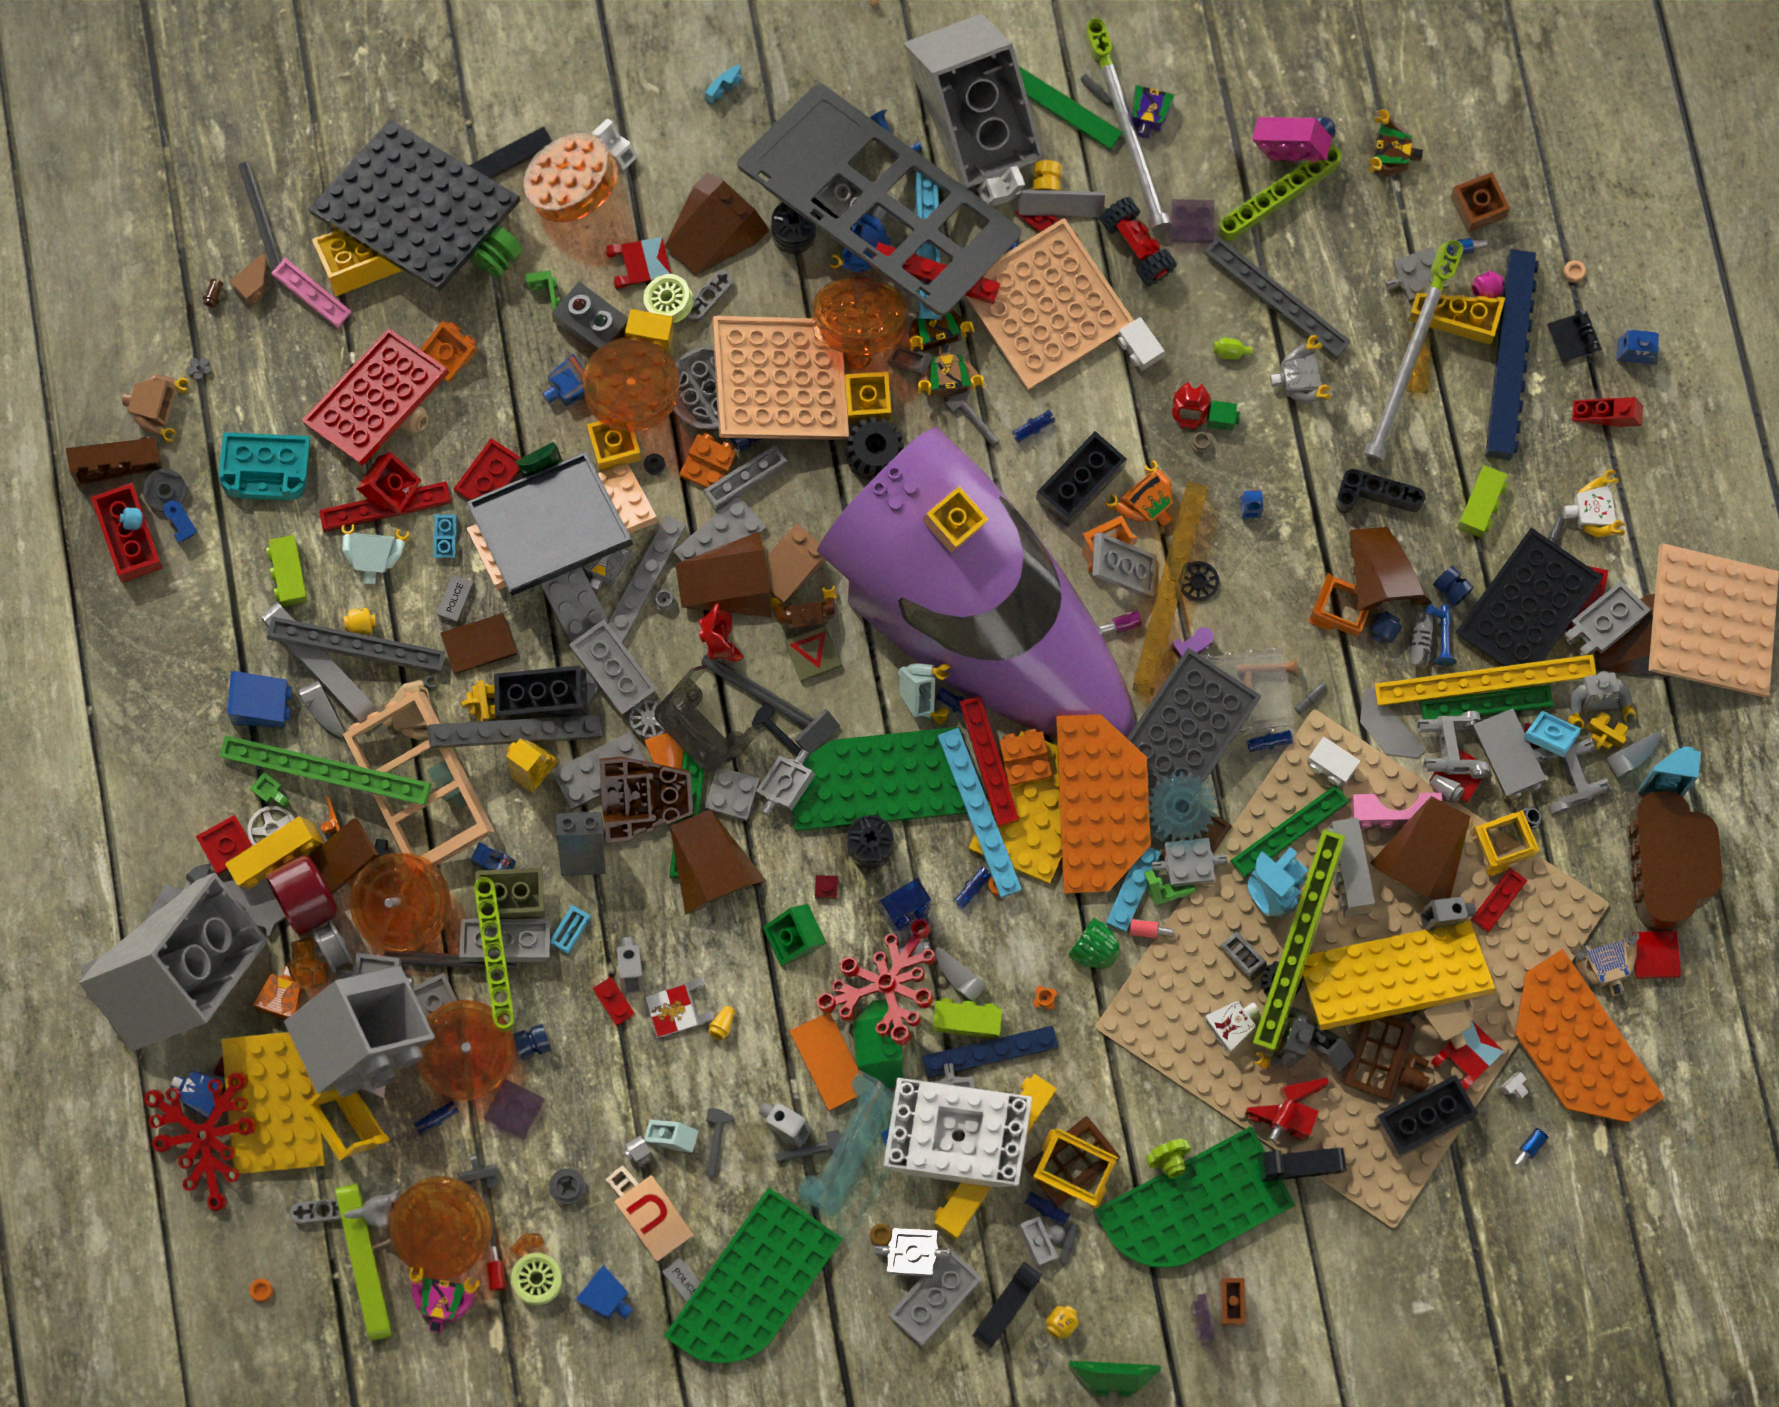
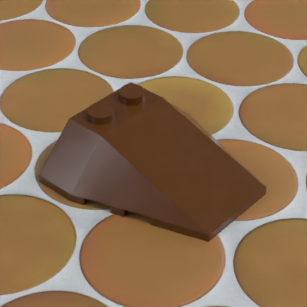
M707 172L693 186L665 244V248L696 276L720 264V262L729 257H733L739 252L755 246L770 229L758 212L724 180Z
M1655 593L1640 599L1651 610L1650 615L1602 654L1598 650L1594 652L1598 670L1638 673L1644 676L1655 675L1661 678L1673 677L1648 671Z

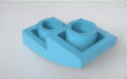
M736 65L722 73L706 90L705 101L713 105L716 99L719 100L722 97L725 89L731 92L734 86L738 87L743 78L741 66Z
M434 515L433 558L456 557L457 515Z

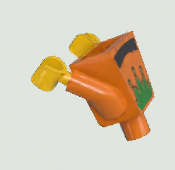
M1151 461L1153 469H1149L1146 465L1144 466L1146 476L1120 498L1122 502H1118L1117 497L1112 494L1110 498L1115 502L1109 504L1105 501V504L1109 510L1116 509L1118 513L1126 518L1138 522H1151L1156 518L1161 526H1165L1172 520L1166 511L1173 503L1171 498V481L1160 469L1157 470V462Z

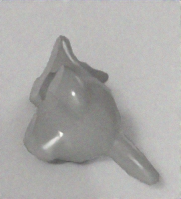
M398 1189L388 1195L377 1194L368 1200L362 1208L346 1212L344 1217L350 1219L362 1217L371 1226H376L382 1230L389 1229L392 1225V1218H399L401 1216V1209L399 1208L401 1191Z

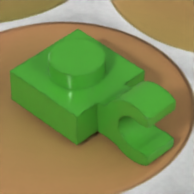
M265 772L250 788L254 794L267 804L272 799L284 809L290 804L288 798L279 792L282 786Z

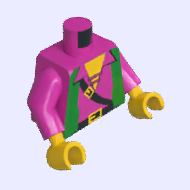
M412 1267L409 1278L412 1280L411 1296L416 1309L421 1312L423 1317L431 1318L428 1331L442 1333L444 1321L454 1323L456 1319L461 1318L472 1307L475 1291L480 1285V1281L477 1280L475 1286H472L469 1283L471 1277L467 1278L464 1285L423 1277L424 1269L422 1267L420 1268L419 1275L413 1273Z

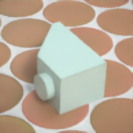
M650 1120L644 1142L676 1151L693 1152L698 1130L680 1122Z

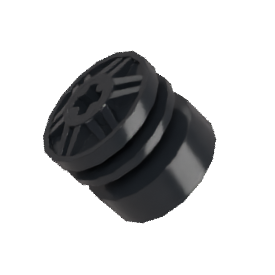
M784 202L774 209L771 223L772 239L775 246L788 254H800L807 251L813 245L816 238V225L809 219H805ZM812 212L811 215L816 218L815 213Z
M868 815L854 821L849 828L847 836L848 855L859 867L866 869L879 868L887 863L891 857L894 836L888 822L881 817ZM870 836H873L874 841H871V843H867V839H869Z

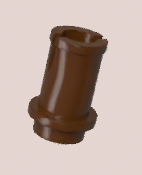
M213 278L210 279L206 295L202 297L204 300L203 304L211 308L219 304L218 297L223 286V282L218 280L215 288L216 279Z

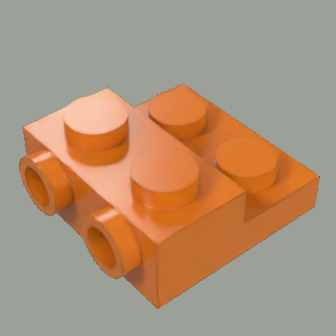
M441 321L420 350L448 369L450 373L444 379L451 382L463 365L466 366L479 348L475 346L477 341L468 334L464 336L459 332L461 328L453 321H450V323Z
M704 433L703 436L698 434L688 452L689 455L679 473V477L707 488L729 474L737 459V451H734L735 447L729 443L723 442L721 445L715 442V438L709 434Z
M1030 729L1025 731L1023 736L1016 737L1015 734H1007L1002 737L1003 740L999 741V749L1009 787L1052 778L1042 731L1037 732V729Z

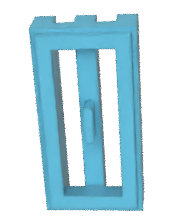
M571 905L550 939V945L569 955L591 919V915ZM576 912L577 915L575 916L568 930L564 934L560 943H558L556 940L563 931L572 914ZM581 916H583V921L579 925L578 929L576 930L572 939L568 943L567 947H565L564 944L566 943L573 929L577 925Z

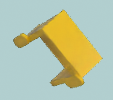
M1523 810L1482 825L1474 826L1470 831L1471 837L1477 836L1488 862L1485 868L1488 876L1505 872L1509 869V865L1534 857L1539 851ZM1516 822L1527 849L1498 859L1487 831Z

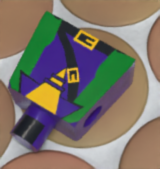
M1135 85L1132 122L1134 126L1139 127L1137 133L1139 137L1147 139L1150 137L1151 130L1161 131L1173 105L1175 94Z

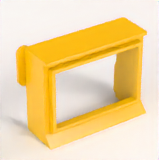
M335 1089L316 1094L304 1104L339 1161L351 1155L373 1150L378 1145L389 1141L388 1135L384 1134L358 1092L345 1097H339ZM336 1100L361 1142L352 1144L346 1150L318 1105Z
M1058 1128L1051 1129L1042 1145L1044 1154L1032 1179H1038L1090 1204L1089 1206L1094 1209L1098 1208L1106 1192L1105 1184L1118 1157ZM1058 1138L1109 1162L1095 1194L1089 1193L1043 1170Z

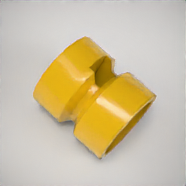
M1052 160L1036 162L1034 165V177L1036 179L1033 182V190L1060 191L1061 182L1058 179L1061 178L1062 165Z

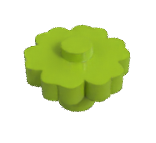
M1172 1140L1153 1149L1152 1153L1146 1156V1162L1149 1168H1162L1169 1178H1175L1186 1171L1183 1158L1191 1152V1147L1187 1140Z

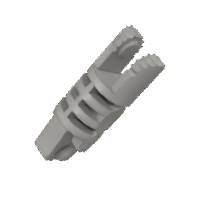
M1418 613L1413 628L1414 634L1412 636L1410 662L1420 670H1424L1428 666L1431 652L1433 619L1431 614Z

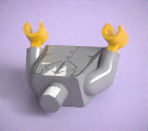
M1310 336L1308 343L1302 344L1286 356L1281 363V373L1270 374L1272 387L1284 386L1287 397H1291L1304 404L1321 400V397L1325 400H1330L1332 397L1330 394H1325L1331 388L1321 384L1315 351H1312L1313 348L1319 350L1323 346L1321 343L1314 345L1315 340L1320 338L1319 336Z
M1602 671L1598 675L1585 677L1581 685L1571 694V712L1573 714L1568 718V723L1574 725L1578 722V726L1582 729L1584 721L1579 716V713L1617 709L1624 706L1622 710L1624 720L1627 722L1626 716L1628 714H1633L1636 720L1635 709L1631 706L1632 698L1629 686L1621 679H1617L1615 673Z

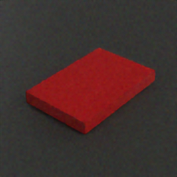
M490 438L453 489L454 492L470 501L513 483L520 473L515 461L521 457Z

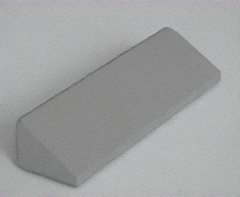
M1021 190L1018 199V213L1020 215L1100 217L1104 210L1105 192Z
M775 444L705 488L703 492L716 512L730 503L735 497L742 496L786 468L788 461Z

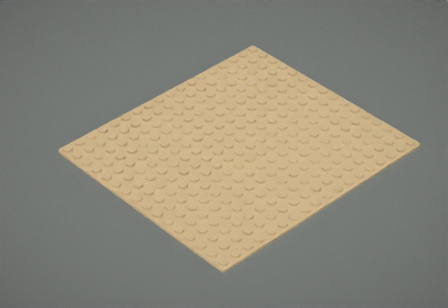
M1312 710L1214 852V856L1227 854L1228 864H1216L1214 866L1215 882L1195 884L1196 892L1183 897L1163 926L1165 928H1173V936L1158 935L1157 939H1154L1097 1022L1096 1029L1243 1129L1252 1126L1259 1140L1274 1150L1281 1151L1282 1154L1344 1148L1347 1171L1340 1174L1315 1177L1388 1227L1396 1228L1463 1125L1396 1160L1374 1120L1379 1114L1418 1095L1419 1092L1415 1093L1407 1088L1396 1085L1393 1098L1389 1101L1345 1086L1340 1083L1345 1067L1338 1072L1327 1065L1310 1048H1308L1306 1056L1297 1061L1291 1068L1271 1067L1270 1065L1268 1068L1262 1069L1254 1062L1261 1060L1256 1055L1257 1052H1263L1269 1058L1272 1057L1274 1052L1253 1043L1268 999V995L1264 994V989L1261 987V978L1264 971L1251 981L1220 946L1237 931L1265 959L1268 966L1274 961L1280 962L1297 908L1290 915L1286 913L1282 918L1280 916H1266L1248 893L1247 885L1251 874L1243 879L1230 860L1334 786L1327 779L1326 775L1312 771L1309 768V764H1307L1309 756L1323 736L1360 760L1358 767L1345 786H1338L1349 800V803L1273 857L1272 860L1275 863L1291 847L1297 852L1295 858L1308 869L1306 875L1308 877L1323 829H1329L1332 821L1352 818L1351 798L1354 794H1376L1380 803L1386 808L1402 811L1410 808L1416 802L1419 793H1438L1426 781L1318 710ZM1442 796L1444 803L1471 816L1451 898L1463 897L1465 904L1474 903L1477 911L1507 871L1494 876L1486 874L1485 868L1488 862L1477 836L1471 837L1470 831L1474 826L1488 822L1461 804L1453 803L1452 801L1448 802ZM1371 825V828L1361 829L1375 905L1369 914L1343 917V911L1339 912L1337 898H1340L1339 891L1334 889L1332 882L1309 954L1423 930L1419 912L1433 899L1388 877L1370 864L1398 833L1402 825H1394L1391 828ZM1497 828L1487 831L1498 859L1527 849ZM1537 854L1534 857L1509 865V868H1512L1528 881L1490 932H1485L1470 921L1495 986V994L1471 998L1474 1004L1472 1021L1504 1050L1466 1090L1474 1107L1477 1106L1519 1042L1514 1036L1517 1025L1525 973L1561 949L1565 951L1572 961L1575 956L1571 953V948H1575L1578 953L1581 948L1579 944H1584L1609 905L1607 900ZM1304 887L1300 890L1299 900L1301 899ZM1238 941L1230 949L1233 951L1241 943ZM1244 948L1236 956L1239 957L1246 951V949ZM1250 955L1246 960L1243 961V963L1245 964L1247 961H1249L1252 958V956ZM1303 981L1301 990L1294 997L1291 1007L1306 1012L1309 1024L1314 1026L1318 1022ZM1235 1001H1238L1243 1009L1251 1003H1255L1261 1013L1252 1019L1256 1026L1254 1031L1228 1055L1203 1021L1205 1016ZM1413 1011L1405 1012V1013H1406V1014H1412ZM1403 1013L1391 1015L1395 1018L1407 1021L1404 1018ZM1374 1020L1369 1037L1380 1040L1386 1023ZM1360 1022L1327 1030L1342 1038L1351 1050ZM1390 1025L1385 1042L1396 1046L1402 1029ZM1415 1027L1401 1073L1409 1056L1416 1054L1429 1060L1426 1069L1418 1065L1414 1067V1069L1425 1073V1076L1430 1077L1425 1090L1454 1075H1457L1460 1082L1467 1076L1448 1057L1439 1067H1434L1431 1061L1451 1040H1433ZM1367 1041L1361 1058L1373 1062L1379 1045ZM1383 1046L1377 1064L1389 1067L1395 1050ZM1360 1063L1355 1080L1366 1083L1371 1066ZM1376 1068L1370 1085L1382 1089L1387 1072ZM1322 1078L1329 1080L1326 1088L1297 1102L1319 1111L1308 1139H1295L1290 1136L1291 1133L1282 1130L1277 1141L1273 1142L1269 1139L1273 1132V1129L1269 1128V1124L1262 1121L1260 1124L1252 1122L1248 1119L1249 1116L1244 1115L1247 1107L1283 1104L1284 1099L1280 1094V1089L1284 1086Z

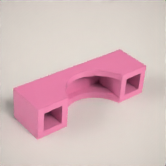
M1419 793L1416 802L1410 808L1402 811L1386 808L1380 803L1376 794H1354L1351 798L1352 818H1359L1361 829L1371 828V825H1380L1381 828H1391L1394 825H1402L1403 827L1430 796L1442 801V793Z

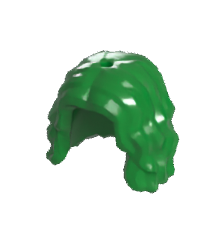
M1094 917L1085 928L1084 933L1076 941L1072 950L1069 951L1068 957L1085 967L1106 969L1112 966L1119 957L1120 945L1107 924L1098 921Z

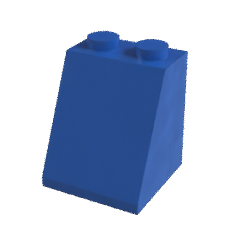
M231 671L227 714L232 725L286 728V721H290V708H287L288 700L292 699V687L289 686L287 679Z

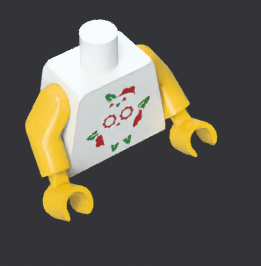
M1607 470L1604 476L1589 482L1580 489L1574 498V505L1563 507L1564 518H1576L1578 529H1583L1586 533L1597 538L1611 536L1614 533L1623 536L1625 531L1622 529L1618 530V528L1626 524L1621 520H1616L1611 485L1607 486L1608 483H1618L1619 478L1610 479V476L1616 473V471Z

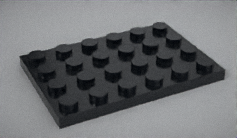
M1531 527L1455 634L1502 666L1544 661L1600 583L1603 576Z

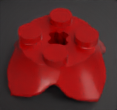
M715 604L705 617L699 619L702 629L699 630L702 643L706 642L708 646L707 653L711 661L715 659H725L732 662L740 661L744 658L733 642H728L732 629V614L725 610H718L720 605Z

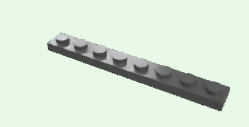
M1219 236L1205 250L1204 255L1308 337L1312 335L1319 336L1320 338L1316 339L1315 343L1323 344L1322 348L1337 359L1350 345L1351 341Z
M273 616L271 617L267 640L441 674L445 651Z
M599 715L429 724L427 727L430 748L512 744L513 742L517 743L519 739L535 743L600 739L602 737Z

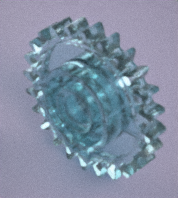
M1183 771L1180 772L1179 777H1176L1173 772L1171 779L1163 776V784L1157 781L1158 789H1151L1154 797L1147 798L1152 804L1146 806L1147 809L1152 810L1148 818L1155 819L1151 825L1159 826L1157 833L1165 831V839L1172 835L1173 842L1176 841L1177 837H1180L1182 843H1184L1185 837H1188L1191 842L1193 841V835L1201 838L1200 831L1202 830L1208 833L1206 825H1214L1210 818L1217 817V814L1212 812V810L1218 808V805L1212 804L1217 799L1216 796H1210L1213 788H1205L1208 782L1200 783L1199 775L1193 779L1192 772L1185 777ZM1180 801H1184L1189 805L1188 810L1184 813L1176 810V805Z

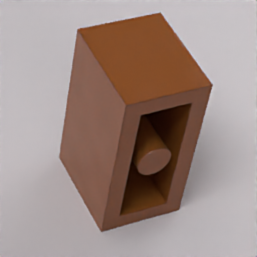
M1221 1278L1219 1281L1220 1327H1244L1246 1324L1245 1279Z

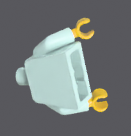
M353 524L352 529L348 532L345 525L341 527L344 535L342 551L348 563L353 565L354 570L363 571V583L376 584V573L386 572L387 569L392 568L401 557L404 545L409 540L408 531L406 536H399L400 529L396 531L395 540L393 536L356 533Z
M913 663L908 667L900 668L898 671L900 677V696L914 717H933L937 724H943L948 719L949 710L947 708L941 707L937 712L934 711L935 677L933 675L935 674L940 680L947 678L951 675L945 672V670L950 668L949 664L944 663L935 668L934 665Z

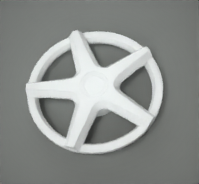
M264 807L258 810L249 821L247 829L249 841L253 846L256 843L252 835H264L267 837L295 818L288 810L282 807ZM269 810H279L287 815L279 821H274ZM263 813L264 826L251 828L255 818Z

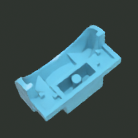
M1291 847L1276 863L1262 851L1256 861L1255 870L1249 878L1247 885L1248 893L1266 916H1280L1282 918L1286 913L1290 915L1300 902L1298 897L1301 893L1300 890L1304 887L1307 880L1308 869L1295 858L1297 852Z

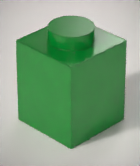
M1212 400L1207 427L1233 431L1234 425L1239 424L1240 420L1237 404Z

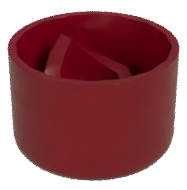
M301 855L265 874L279 906L298 937L337 916L338 909L320 872L309 856Z

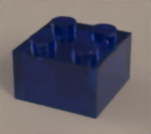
M916 878L879 900V911L892 932L897 929L900 932L910 926L909 922L914 919H923L929 915L928 911L931 910L932 899L920 880Z

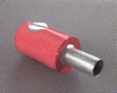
M1132 919L1131 936L1157 939L1158 935L1173 936L1174 933L1173 928L1159 927V922Z

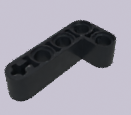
M1349 469L1345 472L1341 481L1335 506L1341 513H1350L1355 507L1357 498L1362 497L1409 512H1417L1422 508L1426 495L1418 487L1361 470ZM1353 478L1357 481V484L1351 485L1347 482V479ZM1374 484L1378 490L1372 491L1368 488V485ZM1394 490L1399 496L1392 497L1389 491ZM1344 497L1351 500V504H1344L1341 499ZM1413 497L1417 498L1416 503L1412 502Z
M1344 1148L1282 1154L1281 1151H1269L1262 1153L1258 1158L1261 1182L1340 1174L1347 1171Z
M1024 1261L979 1324L972 1337L991 1350L1037 1286L1043 1274Z

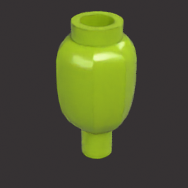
M1221 338L1213 343V354H1217L1221 359L1235 360L1243 355L1252 356L1253 347L1244 346L1240 340Z

